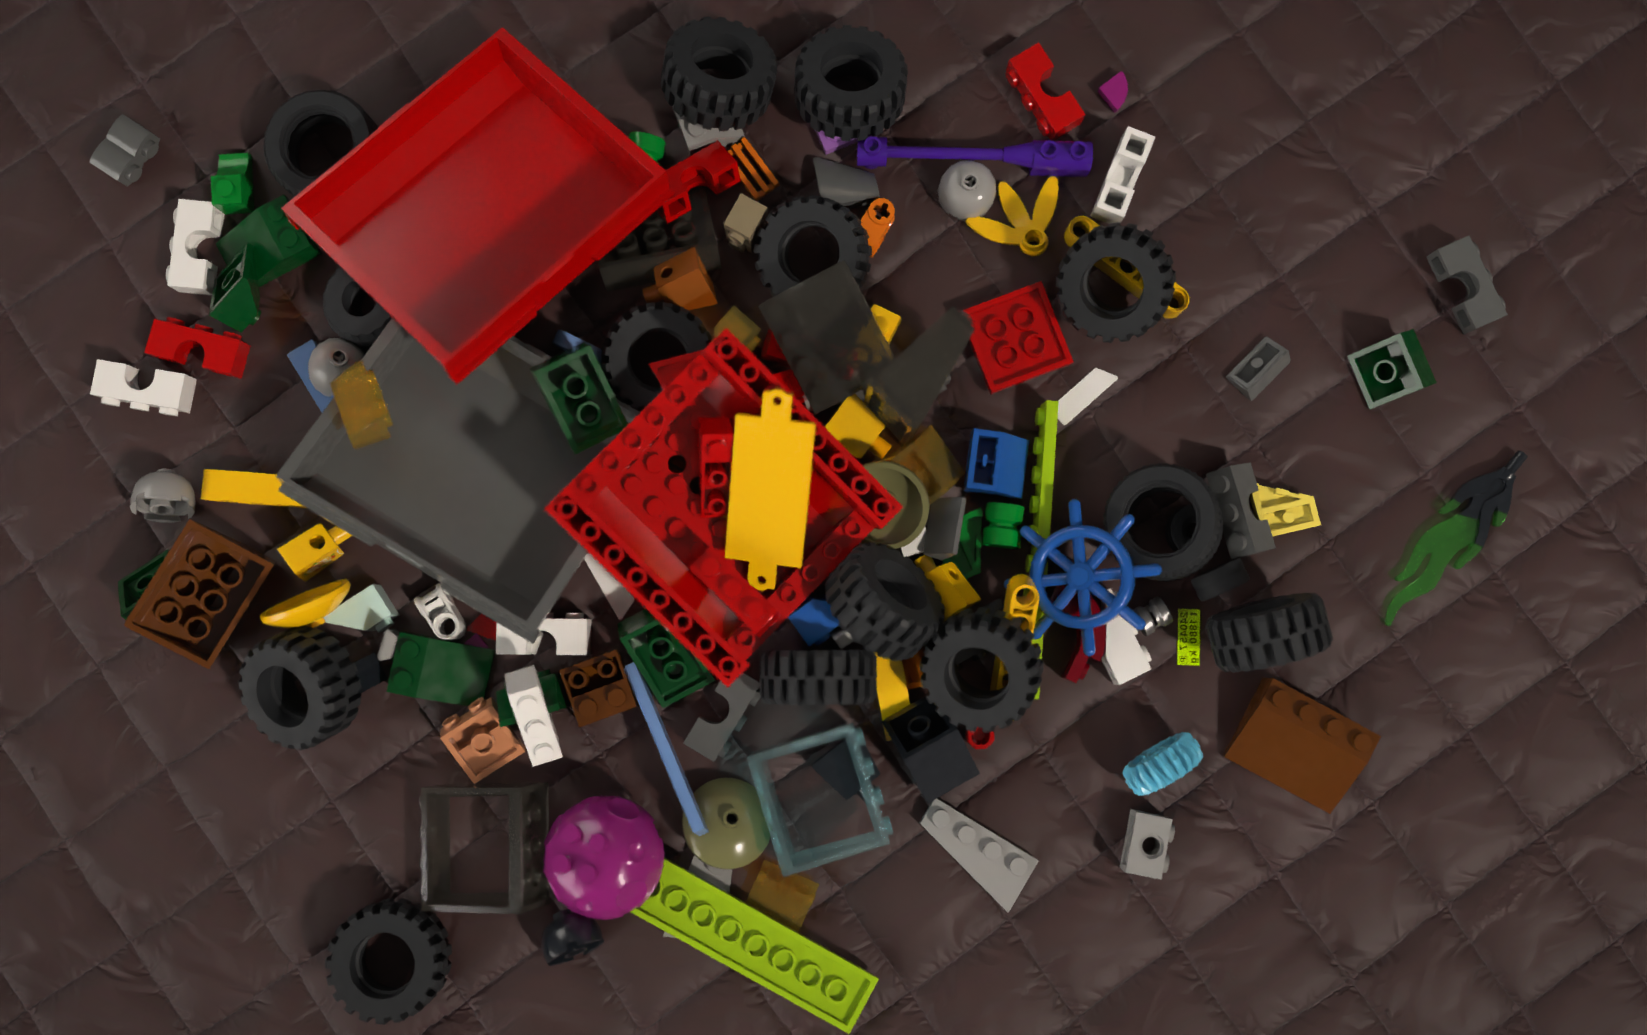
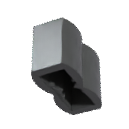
M122 114L115 120L106 138L93 152L90 163L128 187L141 177L144 162L154 157L158 152L160 138Z

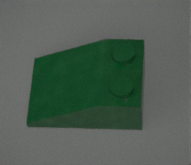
M284 194L258 207L215 243L226 265L229 264L247 242L252 244L259 287L322 255L317 244L301 228L296 230L289 223L287 216L281 209L290 201Z
M583 342L529 368L575 455L622 432L628 426L627 420L590 344Z
M647 609L617 624L621 642L662 708L715 681L712 672Z
M399 632L386 692L469 706L481 697L485 700L496 650L410 632Z

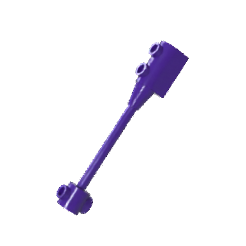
M868 136L866 140L858 141L857 139V166H864L868 169L886 167L887 158L1002 160L1005 163L1029 168V176L1087 177L1092 167L1093 144L1089 141L1033 140L1029 143L1003 148L887 146V137Z

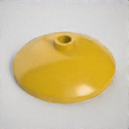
M349 580L333 581L295 595L264 611L260 615V619L264 624L282 628H294L304 625L311 628L320 626L325 623L324 617L338 608L348 594L351 586Z

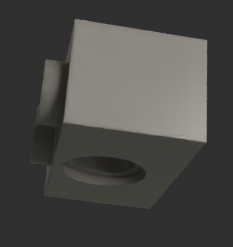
M1130 809L1120 869L1126 873L1162 880L1163 872L1166 873L1169 867V855L1166 854L1168 842L1171 843L1175 834V826L1172 825V819L1163 815ZM1148 837H1153L1155 840L1154 848L1149 852H1144L1142 848L1143 841Z

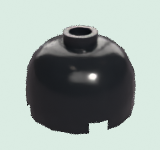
M570 909L555 913L552 916L554 921L545 927L541 938L542 953L548 966L574 960L573 956L582 952L584 956L604 943L603 934L596 920L575 912L571 913Z

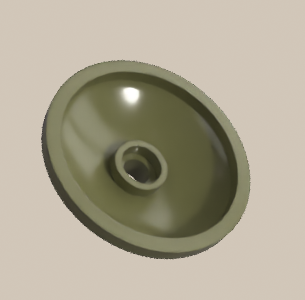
M875 461L863 465L903 508L883 529H873L861 544L875 542V544L881 543L887 545L889 549H899L910 544L919 536L928 520L929 497L925 486L914 472L901 464L890 461Z
M718 778L703 784L693 793L709 832L701 836L694 834L684 812L682 830L689 849L699 860L711 867L728 870L746 866L762 854L771 837L772 815L764 796L754 786L736 778ZM728 814L735 816V824L727 822L726 816Z

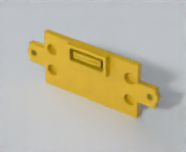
M780 388L763 391L761 416L737 413L735 422L725 558L749 561L747 581L754 588L761 591L775 589L777 565L802 567L812 477L816 423L791 420L793 393H787ZM776 396L780 397L781 400H782V403H780V404L775 403V402H774V397H776ZM763 576L765 577L766 581L761 582L759 581L758 577Z

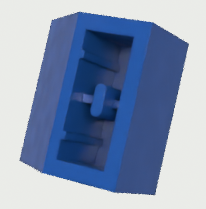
M974 428L970 433L963 491L1022 499L1029 440L1004 432Z
M812 592L788 617L808 646L822 644L831 636L830 631L837 626L840 627L837 617H833L830 611L831 605L827 604L825 594Z

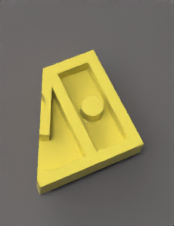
M1257 483L1259 491L1251 493L1249 496L1254 517L1258 520L1268 519L1272 536L1321 525L1314 496L1291 493L1285 489L1270 488L1259 485V483Z

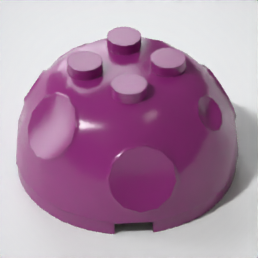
M594 796L580 801L558 816L545 839L543 871L559 902L571 911L591 919L608 920L623 917L624 914L640 907L647 901L659 882L664 863L663 840L659 838L653 823L655 820L647 810L636 802L620 796Z

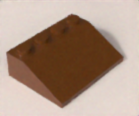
M189 519L123 626L210 669L272 569L275 560L235 539Z
M1262 678L1223 757L1331 814L1368 764L1381 736L1274 678Z

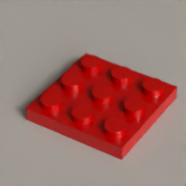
M1042 281L959 312V317L990 395L1071 365L1074 362Z

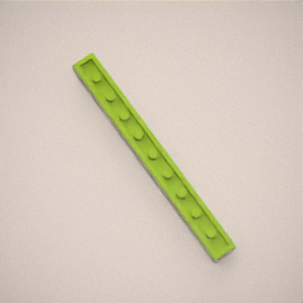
M1046 400L1042 403L1040 408H1037L1035 414V424L1039 425V436L1035 437L1033 444V453L1037 455V466H1033L1031 473V482L1035 484V496H1031L1029 511L1033 513V525H1029V527L1044 539L1050 536L1059 401ZM1032 544L1031 555H1027L1025 570L1029 573L1032 559L1037 551V548ZM1048 561L1045 567L1044 575H1047L1048 572ZM1024 589L1023 596L1026 595L1030 589ZM1039 606L1037 609L1035 624L1044 614L1043 611L1039 608ZM1043 635L1039 639H1032V644L1038 643L1041 651L1043 648ZM1040 687L1034 699H1039Z

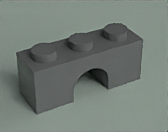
M1470 235L1441 247L1426 256L1438 282L1448 278H1456L1466 286L1467 297L1465 301L1451 308L1463 334H1467L1508 315L1505 310V301L1497 293L1493 285L1492 274L1485 268L1480 258L1479 247L1476 243L1472 242Z
M1251 462L1231 465L1207 473L1209 486L1221 508L1223 534L1231 560L1275 549L1276 546L1268 519L1258 520L1254 517L1249 507L1250 494L1259 491Z
M745 672L728 688L720 681L715 692L725 697L729 703L727 718L721 722H711L702 716L698 717L683 744L713 762L716 761L718 756L724 759L733 744L728 741L734 730L738 733L748 719L747 716L743 715L749 704L755 707L760 699V681Z

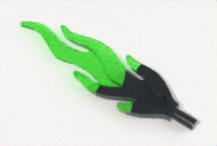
M1518 450L1505 466L1499 467L1491 473L1466 481L1457 489L1447 504L1439 509V514H1446L1455 510L1467 498H1470L1468 505L1462 511L1436 524L1418 540L1404 571L1398 574L1394 580L1400 582L1411 577L1428 553H1431L1430 561L1416 581L1393 597L1386 612V626H1391L1397 611L1403 604L1428 593L1436 587L1448 562L1460 549L1469 544L1468 549L1455 561L1454 569L1462 568L1479 553L1488 537L1493 511L1492 525L1499 527L1503 524L1511 505L1512 488L1517 477L1514 474L1528 458L1524 452Z

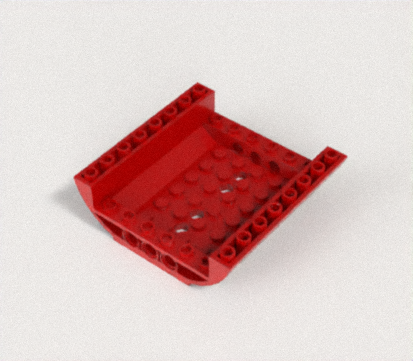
M726 327L544 509L728 688L750 666L746 660L873 529H883L903 506L793 395L791 420L816 423L803 562L801 568L777 565L775 589L757 590L778 610L781 616L758 638L723 601L693 574L689 567L710 546L746 580H748L749 561L725 558L728 517L701 518L700 495L694 494L690 489L691 480L695 477H700L699 418L730 417L734 447L737 413L761 416L764 390L780 388L787 393H791ZM778 396L774 397V402H775V403H777V404L782 403V400H781L780 397H778ZM673 455H679L685 460V468L680 473H674L668 467V460ZM759 576V577H758L759 581H761V582H765V581H766L765 577H763V576Z

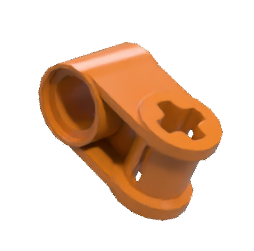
M885 198L874 200L861 219V225L867 230L869 235L867 240L868 245L872 247V255L869 256L871 258L878 251L895 219V208ZM887 210L888 218L882 216L880 220L877 219L876 211Z

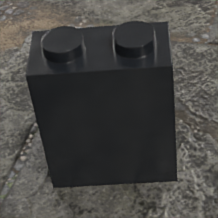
M926 696L881 722L926 802L930 803L979 775L980 772L958 728L949 723L951 718L946 714L941 717L935 711L937 708L935 702L929 703Z

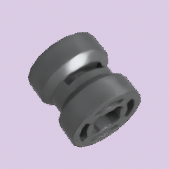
M1159 596L1150 600L1147 606H1139L1133 609L1146 622L1145 628L1140 630L1144 636L1154 633L1155 629L1159 626L1165 627L1173 622L1169 609Z

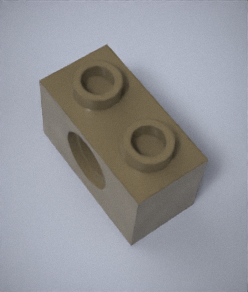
M742 193L739 195L724 222L726 238L732 248L742 253L745 250L753 253L755 244H758L761 238L757 236L760 227L765 228L768 223L765 220L768 216L767 207Z

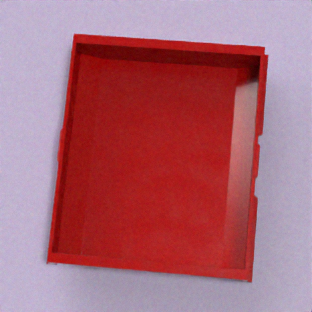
M502 27L414 100L405 104L383 122L375 132L281 209L287 216L289 223L296 230L301 228L442 365L448 377L458 385L537 315L538 310L595 260L599 261L675 193L670 188L667 171Z

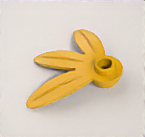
M1051 176L1045 182L1037 198L1032 220H1030L1024 204L1011 186L1004 181L998 183L1001 206L1014 228L979 216L966 219L967 225L984 238L997 243L1019 245L1022 252L1029 256L1041 255L1048 247V237L1044 231L1051 222L1056 209L1058 179L1055 176ZM1031 241H1036V242H1038L1039 244H1037V245H1030L1029 243H1030Z

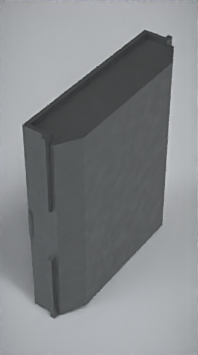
M392 317L277 473L276 478L281 483L278 491L367 545L377 544L441 582V589L534 644L540 634V625L588 553L544 508L620 433L575 455L529 369L552 358L551 356L529 343L525 344L517 338L511 337L463 381L456 385L448 377L442 365ZM616 398L629 425L640 412Z

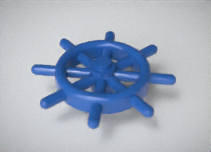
M1071 499L1068 503L1069 527L1056 531L1046 539L1029 526H1023L1020 529V535L1037 548L1031 562L1029 577L1033 580L1039 593L1038 606L1044 614L1035 624L1033 639H1039L1055 621L1066 627L1081 629L1083 652L1086 656H1093L1095 654L1093 628L1103 626L1114 620L1117 616H1121L1137 630L1145 628V620L1127 605L1134 591L1135 578L1157 576L1161 574L1162 567L1157 563L1134 565L1128 550L1121 543L1120 539L1134 523L1133 515H1124L1109 533L1094 526L1083 525L1080 502L1077 499ZM1084 538L1101 542V545L1086 562ZM1072 540L1074 563L1057 550L1059 546ZM1112 551L1120 567L1097 569ZM1048 559H1051L1067 573L1044 575ZM1011 578L1005 580V582H1004V587H1005L1006 589H1007L1008 582H1009V580H1010ZM1121 579L1120 588L1116 596L1098 583L1099 581ZM1067 585L1056 600L1052 602L1045 587ZM1090 592L1108 607L1092 615ZM1076 593L1078 595L1080 617L1062 611Z

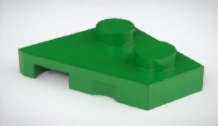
M981 507L963 516L957 555L941 560L943 564L953 562L966 579L981 573V523L983 516Z

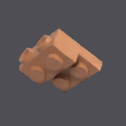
M483 697L478 698L468 706L469 711L460 717L458 714L451 715L442 723L443 728L440 729V739L474 784L526 752L525 746L510 725L500 728L498 706L492 697L486 701Z

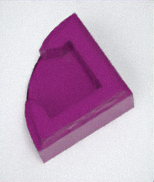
M1122 71L1099 87L1097 91L1114 113L1121 108L1128 92L1127 80Z

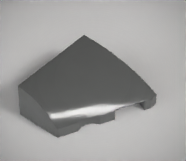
M820 157L813 158L820 197L832 199L843 206L850 205V208L868 206L874 200L880 198L874 173Z

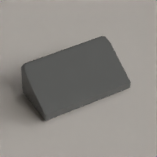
M1266 336L1226 376V379L1247 399L1252 401L1290 363L1289 350Z
M949 497L932 500L923 548L924 555L938 560H944L957 555L966 498Z

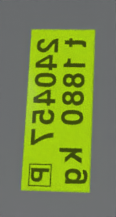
M1178 609L1177 665L1200 666V609Z

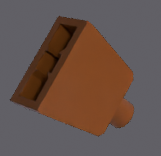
M695 247L656 265L653 269L656 284L642 289L647 303L664 300L666 303H672L687 310L718 304L713 281Z

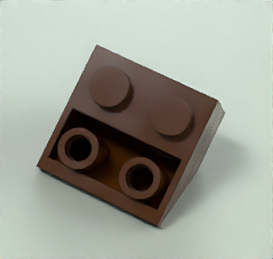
M617 649L559 670L579 728L640 706L624 670L625 664Z

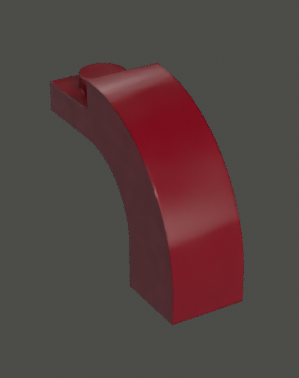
M1067 585L1051 587L1048 596L1052 602L1056 600ZM1076 593L1062 611L1080 617L1078 595ZM1090 595L1092 615L1101 612V610ZM1105 625L1093 628L1095 640V654L1093 656H1086L1084 654L1081 629H1075L1076 645L1061 678L1071 683H1077L1078 679H1084L1089 670L1090 664L1086 663L1088 658L1093 661H1101L1106 643Z

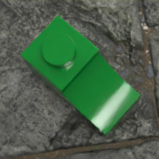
M249 153L219 155L216 176H211L212 205L225 215L245 214L254 211L252 156Z

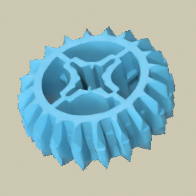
M1187 732L1169 736L1143 751L1125 766L1122 773L1126 779L1125 782L1138 796L1157 792L1159 789L1165 788L1179 778L1184 777L1186 773L1192 771V768L1198 765L1203 758L1201 746Z

